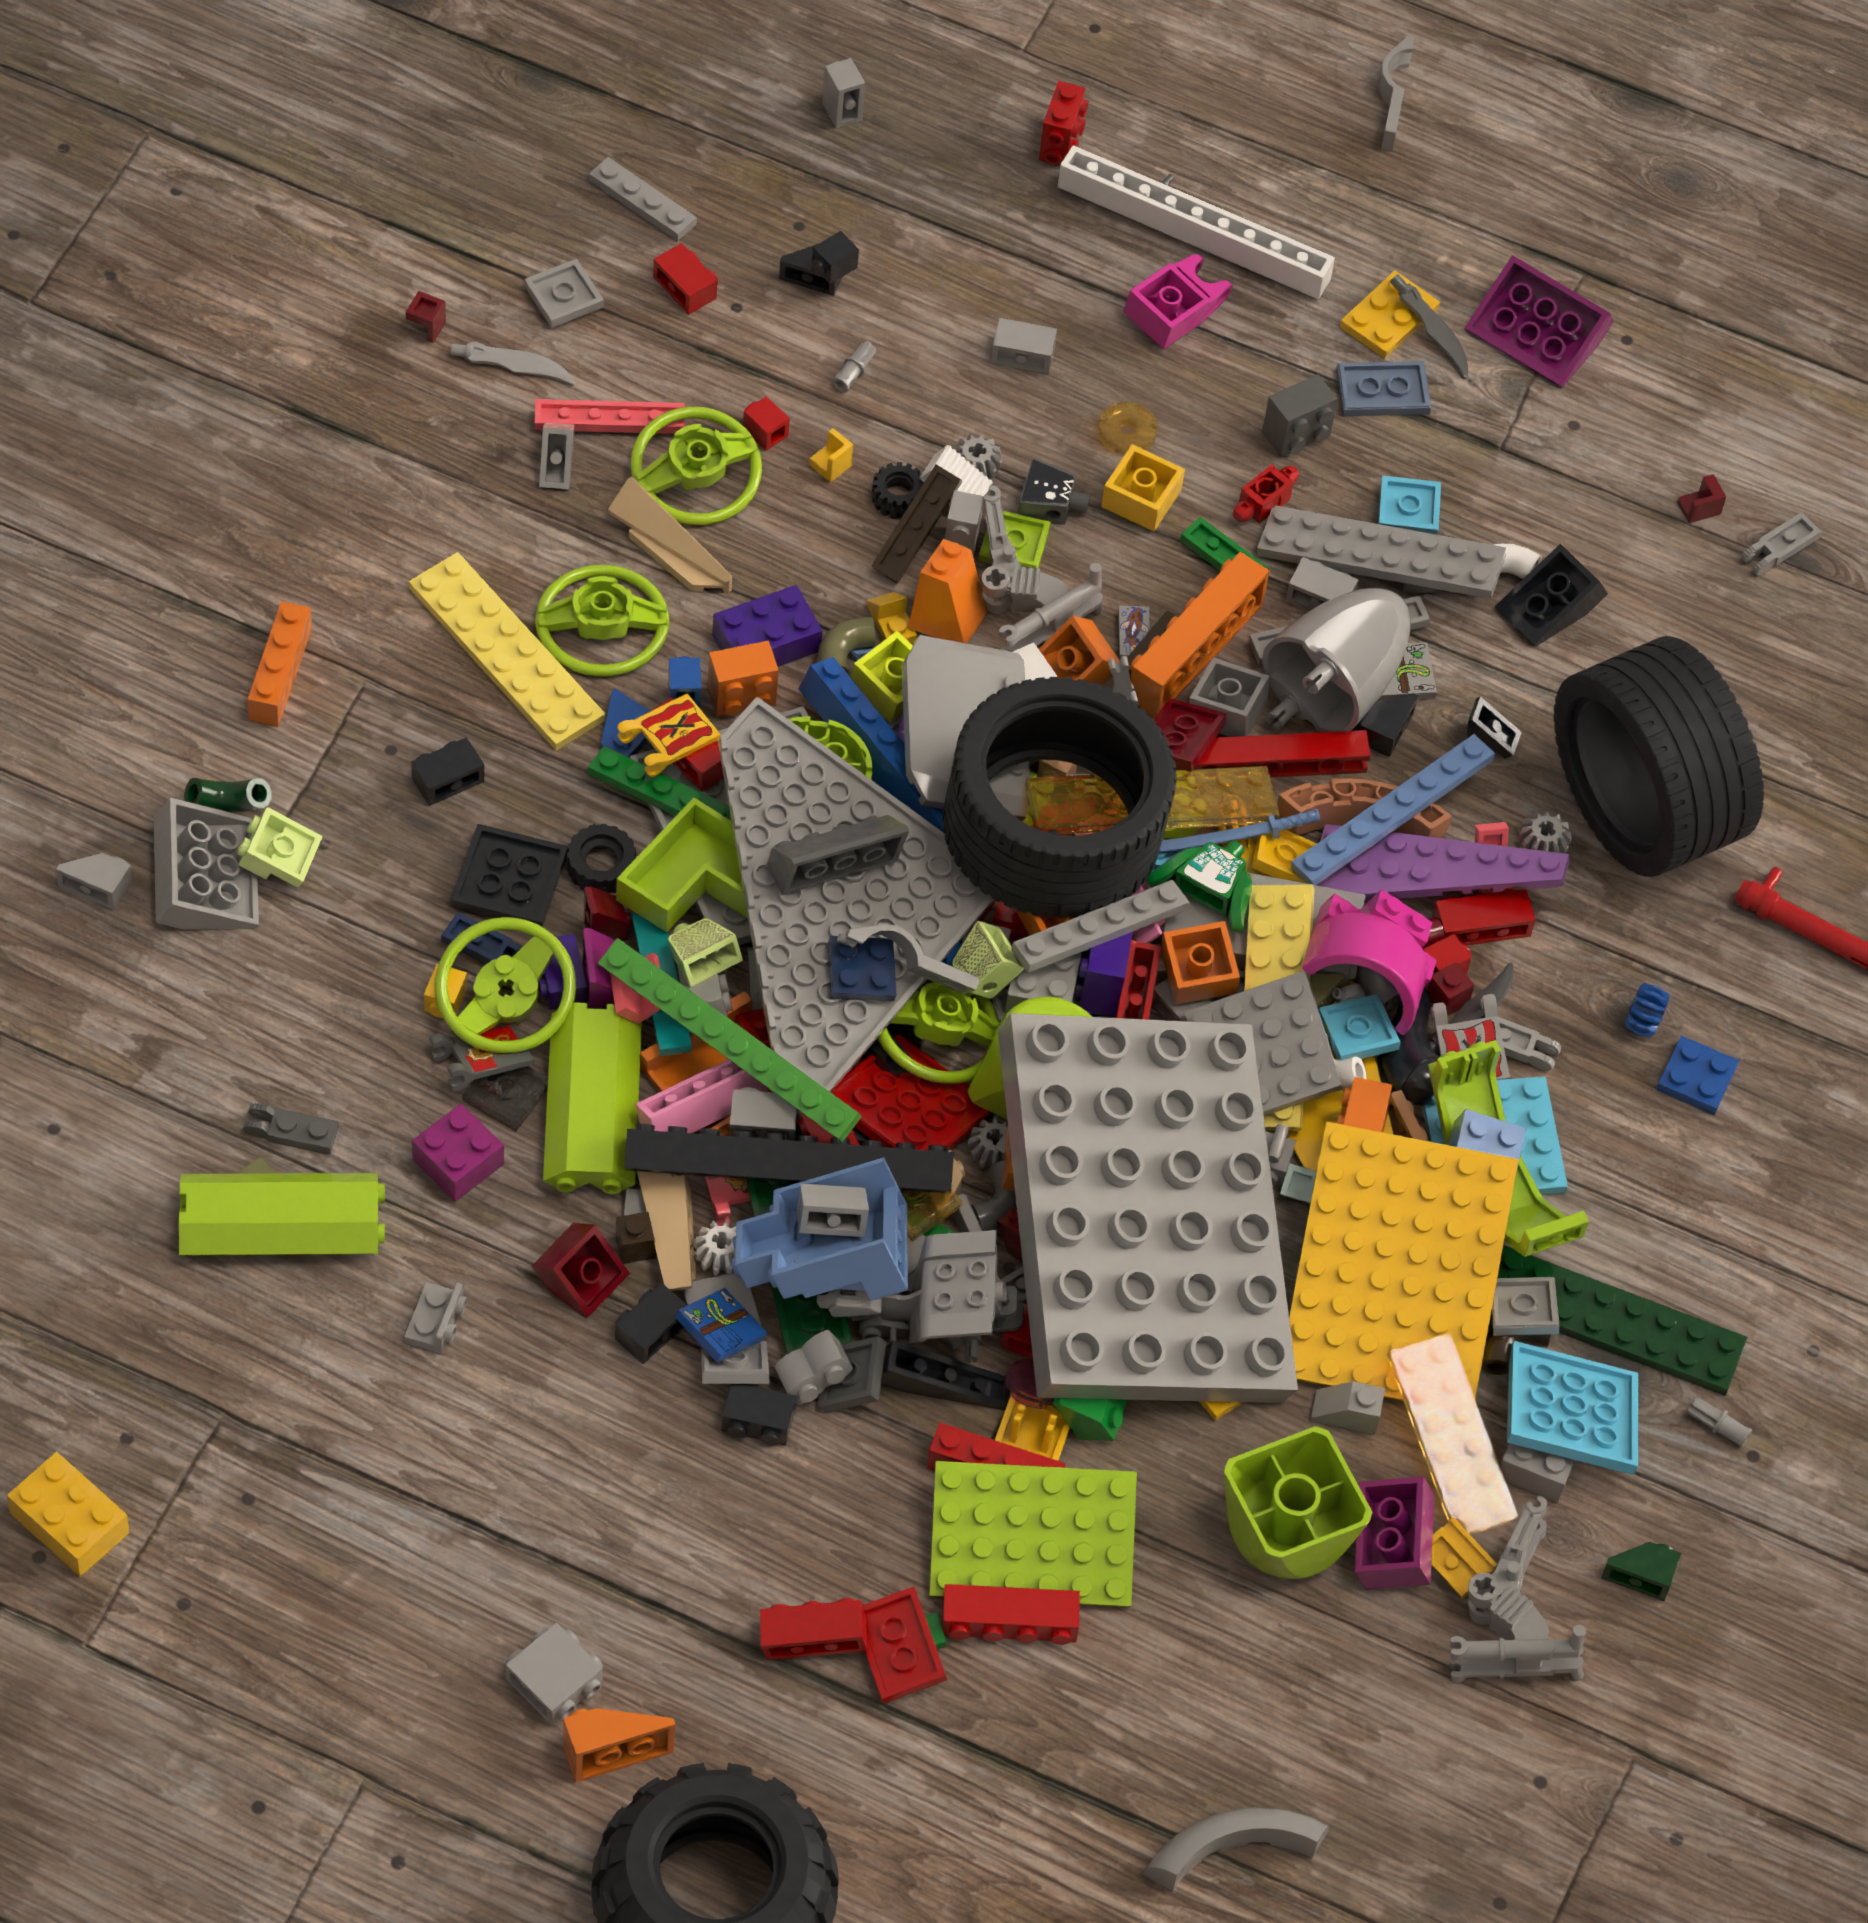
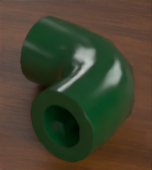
M192 778L187 783L184 792V800L186 802L226 812H247L263 809L269 805L272 798L269 784L261 778L234 782Z

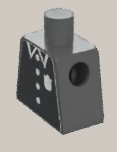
M1032 458L1019 501L1018 514L1050 521L1051 524L1063 525L1067 521L1070 509L1087 512L1091 495L1075 491L1077 476L1074 473Z

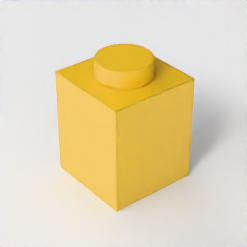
M436 964L424 993V1011L437 1018H443L435 995V977L439 965ZM451 968L448 977V995L451 1006L457 1015L467 991V972Z

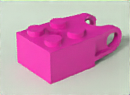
M1199 254L1191 255L1173 265L1169 263L1129 292L1123 313L1163 349L1203 323L1226 300L1232 290L1233 285L1228 280L1207 283L1196 275L1202 268L1204 261Z

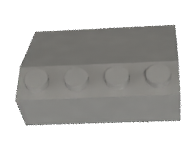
M174 798L167 800L154 815L156 923L183 930L247 929L259 926L258 877L256 874L238 865L241 856L236 854L245 837L250 839L251 834L246 832L252 818Z

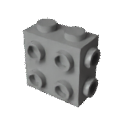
M555 1623L549 1629L543 1628L532 1639V1643L523 1651L518 1649L510 1655L506 1661V1680L553 1725L557 1720H563V1718L568 1717L570 1713L575 1711L577 1704L585 1697L590 1699L598 1693L602 1687L603 1664L594 1653H587L580 1646L579 1639L571 1630H564L558 1623Z

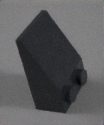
M1559 544L1495 607L1536 647L1587 615L1608 593L1601 582L1565 547Z

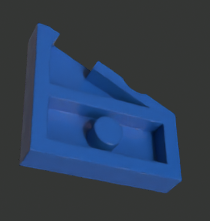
M614 688L611 693L601 749L603 746H606L629 758L636 755L648 740L641 732L629 743H622L618 738V733L620 732L617 726L622 721L635 720L650 710Z

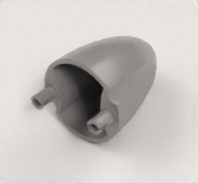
M1367 588L1348 592L1310 610L1272 639L1264 649L1263 668L1265 674L1270 676L1269 685L1281 703L1267 714L1266 720L1268 724L1278 717L1277 722L1271 727L1280 730L1285 723L1295 716L1299 720H1308L1320 732L1351 731L1381 697L1402 661L1411 630L1410 612L1405 601L1398 594L1387 589Z

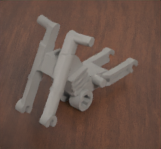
M990 485L989 494L993 496H983L987 513L985 524L990 544L991 566L982 574L983 599L986 609L996 614L1005 612L1009 607L1012 608V612H1034L1014 625H1004L999 629L1000 638L1007 636V646L1001 650L1013 652L1031 643H1035L1039 647L1072 615L1083 618L1091 612L1095 615L1101 614L1103 611V596L1100 593L1102 589V566L1099 563L1091 564L1089 580L1068 591L1063 581L1040 572V568L1035 570L1030 567L1029 569L1021 567L1016 557V549L1011 545L1006 534L1001 507V491L997 486ZM1001 597V601L994 602V598Z
M1542 1496L1537 1497L1538 1508L1534 1507L1531 1502L1526 1503V1508L1505 1551L1500 1557L1494 1573H1479L1474 1575L1469 1581L1468 1613L1470 1618L1479 1625H1489V1629L1495 1631L1498 1636L1501 1635L1502 1638H1499V1640L1466 1641L1460 1636L1452 1637L1450 1639V1647L1454 1649L1451 1650L1452 1660L1450 1661V1669L1454 1670L1451 1672V1681L1454 1683L1463 1682L1466 1678L1500 1677V1679H1504V1677L1552 1676L1554 1673H1571L1574 1680L1584 1678V1660L1580 1655L1584 1652L1583 1644L1586 1628L1582 1625L1574 1626L1571 1639H1548V1624L1533 1605V1601L1528 1600L1526 1596H1522L1520 1593L1525 1571L1540 1540L1546 1535L1547 1526L1542 1517L1547 1512V1501ZM1478 1608H1482V1609H1485V1610H1484L1483 1613H1482V1612L1478 1611Z

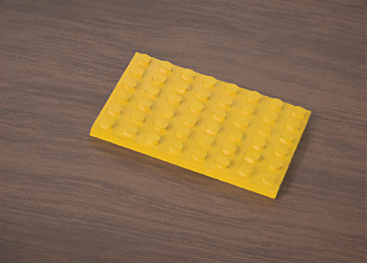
M1326 1121L1289 1314L1297 1381L1326 1387L1354 1381L1385 1388L1384 1398L1472 1415L1519 1159Z

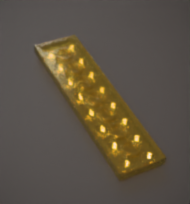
M1267 766L1192 770V772L1176 770V789L1166 829L1257 824L1268 821V815L1274 814L1275 819H1279L1280 814ZM1096 774L1026 778L1025 790L1034 828L1048 832L1055 829L1058 834L1101 832L1118 824L1128 816L1119 795L1105 780Z

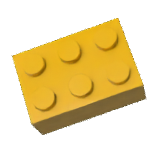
M55 1452L7 1495L9 1513L79 1577L130 1533L127 1514L58 1452Z

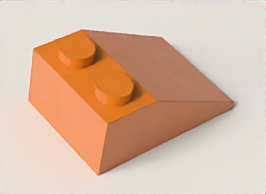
M601 1708L588 1711L586 1709H579L570 1713L568 1717L563 1718V1749L575 1783L674 1753L675 1721L673 1718Z

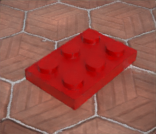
M914 1586L863 1605L867 1622V1651L865 1653L884 1704L948 1680Z

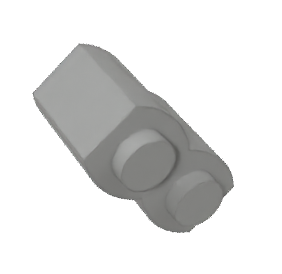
M829 1330L813 1336L801 1349L785 1355L774 1366L787 1394L797 1396L796 1403L798 1405L815 1400L825 1387L841 1382L853 1369L840 1341Z

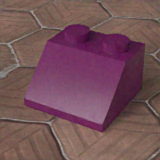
M583 928L582 965L587 983L588 1009H607V1004H615L610 973L602 968L598 962L615 940L593 929Z

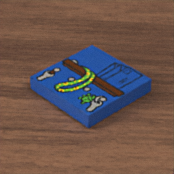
M726 1288L679 1309L675 1316L717 1363L763 1341L767 1335V1332Z

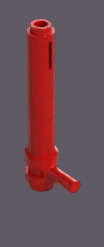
M1772 867L1762 884L1755 880L1750 882L1745 879L1734 898V901L1740 904V908L1746 911L1751 909L1756 912L1757 917L1765 921L1770 919L1868 970V942L1781 898L1780 893L1773 890L1783 874L1780 868Z

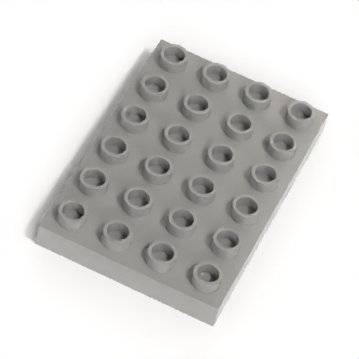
M1011 1013L998 1027V1038L1037 1398L1284 1403L1298 1391L1252 1025Z

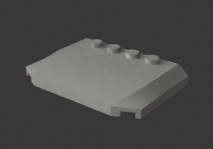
M919 635L902 664L906 777L909 783L915 784L921 797L918 800L921 806L943 809L956 745L965 721L969 719V715L973 710H977V706L982 701H986L987 697L993 693L997 694V691L1004 687L1009 688L1011 684L1022 683L1025 680L1024 660L1019 653ZM1029 761L1013 765L1001 771L989 781L1000 803L1020 821L1026 818L1031 800Z

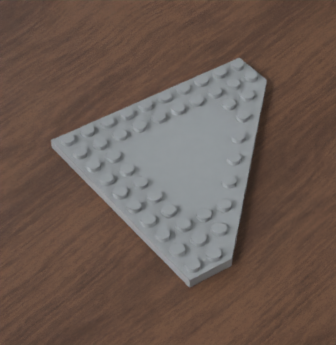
M756 697L722 734L718 746L770 1049L829 1092H832L927 979L907 971L906 958L901 948L893 941L897 993L895 1001L831 999L828 940L830 936H839L840 933H845L850 929L890 924L900 926L914 936L921 946L923 955L942 962L994 900L989 894L986 895L980 891V887H975L970 882V878L965 877L961 872V867L956 865L954 856H951L948 850L949 845L946 844L945 834L763 700ZM890 815L908 827L909 833L897 862L781 895L767 864L772 848L782 841L794 842L814 832L822 834L832 831L835 827L842 824L850 826L860 823L863 819L870 816L878 818ZM870 935L868 938H887V937H884V936H882V935Z

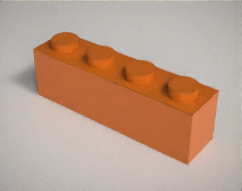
M281 601L247 699L249 721L279 727L312 630L311 607Z

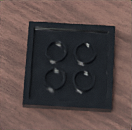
M477 824L451 897V907L495 918H520L543 927L567 858L568 846Z

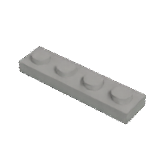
M609 157L589 173V181L676 241H679L697 224L696 216Z

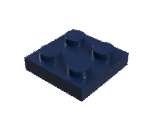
M830 936L828 940L831 999L895 1001L897 993L893 940L889 938H867L864 943H857L855 947L851 948L837 942L838 936Z

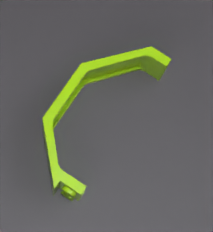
M1496 1040L1487 1043L1478 1042L1468 1049L1459 1052H1447L1440 1056L1436 1062L1428 1064L1445 1145H1449L1454 1121L1465 1109L1506 1122L1496 1079V1067L1501 1053ZM1520 1155L1504 1241L1526 1257L1583 1238L1589 1224L1585 1212L1581 1211L1566 1216L1545 1200Z

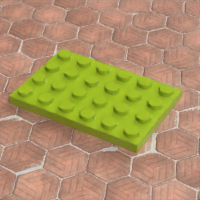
M936 1461L929 1597L943 1598L944 1585L955 1584L1080 1591V1605L1131 1607L1137 1472Z

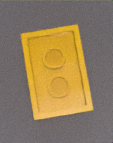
M1395 270L1340 322L1342 330L1384 359L1422 325L1419 317L1400 300L1399 292L1390 283V280L1399 274ZM1399 274L1407 284L1410 283L1417 288L1422 299L1434 312L1439 309L1440 301Z

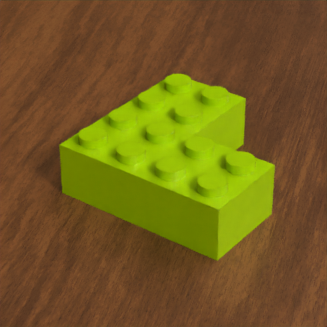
M693 798L617 878L616 901L665 932L672 928L704 892H707L748 918L732 821L696 798Z

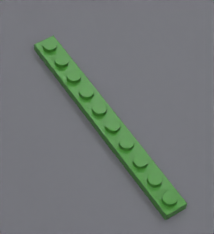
M619 938L614 941L598 962L602 968L841 1142L845 1140L862 1116L849 1105Z

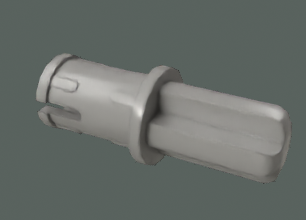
M865 341L861 343L854 354L844 360L843 368L832 380V384L837 390L844 393L847 392L857 377L865 373V366L876 353V347L871 342Z
M1701 1398L1694 1399L1688 1409L1689 1415L1712 1428V1433L1716 1434L1718 1432L1741 1448L1752 1433L1751 1428L1728 1416V1411L1722 1412Z

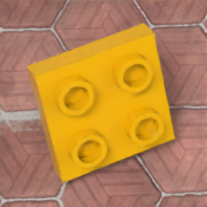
M1011 1393L995 1440L1059 1461L1070 1426L1056 1407Z

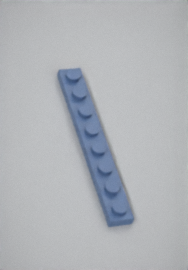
M1475 734L1471 735L1291 862V870L1306 884H1319L1494 761L1495 752Z

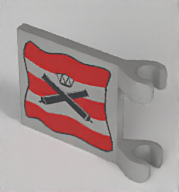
M1494 994L1484 995L1480 1000L1484 1018L1448 1024L1445 1004L1442 1002L1433 1004L1431 1015L1436 1030L1440 1056L1450 1051L1459 1052L1466 1050L1478 1042L1487 1043L1496 1040L1501 1049L1496 1067V1079L1510 1078Z

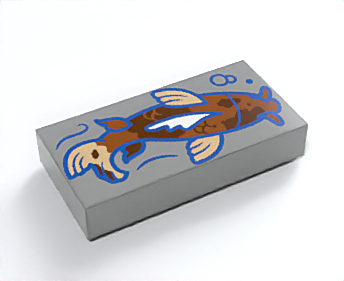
M1119 605V660L1122 656L1128 657L1150 631L1149 607Z

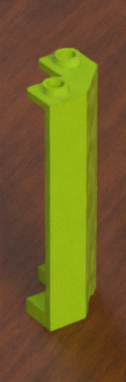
M573 1003L564 1024L550 1038L543 1181L560 1192H572L576 1188L590 1183L607 1194H618L622 1190L635 1185L636 1171H626L624 1164L627 1129H635V1124H638L635 1104L639 1102L642 1022L637 1024L616 1014L615 1004H607V1009H587V1003ZM556 1011L551 1013V1019L555 1015Z
M378 1173L181 1174L179 1192V1255L378 1254V1243H385V1224H378V1203H385V1183H378Z

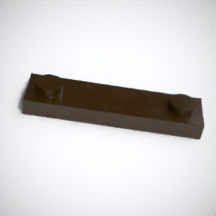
M935 464L871 565L872 568L899 583L953 498L954 490L957 491L962 484V480Z

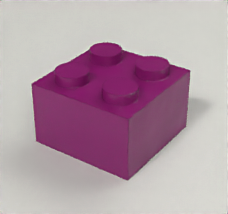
M461 1103L412 1140V1160L456 1202L504 1165V1144Z

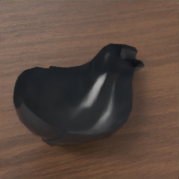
M1425 987L1423 988L1412 1026L1405 1035L1396 1031L1400 1040L1399 1050L1379 1054L1377 1059L1382 1081L1392 1084L1391 1093L1402 1090L1406 1100L1410 1101L1412 1105L1420 1106L1431 1104L1434 1092L1428 1064L1436 1062L1440 1058L1432 1050L1428 1039L1427 1029L1431 1006L1430 995ZM1402 999L1391 1022L1394 1028L1403 1015Z

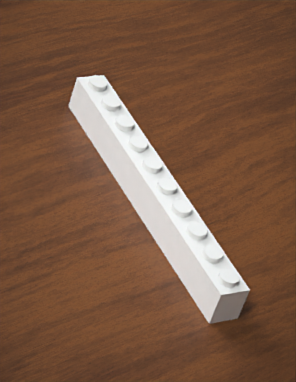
M1072 146L1060 165L1058 188L1316 299L1321 297L1331 280L1335 257L1076 146Z

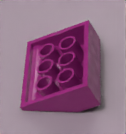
M1512 255L1465 326V330L1563 388L1599 346L1614 321L1608 311Z

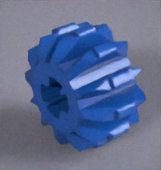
M1643 983L1640 985L1624 1021L1625 1028L1636 1035L1652 1037L1655 1031H1657L1670 999L1669 993L1654 984Z

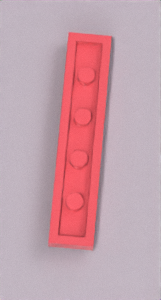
M535 399V430H543L544 423L575 425L574 431L641 433L645 426L654 418L670 410L685 407V403ZM685 419L672 422L656 433L675 434L676 431L685 426Z

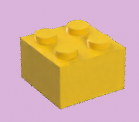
M1132 444L1104 485L1101 507L1155 532L1182 490L1185 469Z

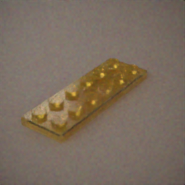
M1445 1334L1389 1351L1387 1354L1388 1360L1448 1522L1454 1517L1471 1535L1516 1521L1519 1518L1451 1334Z

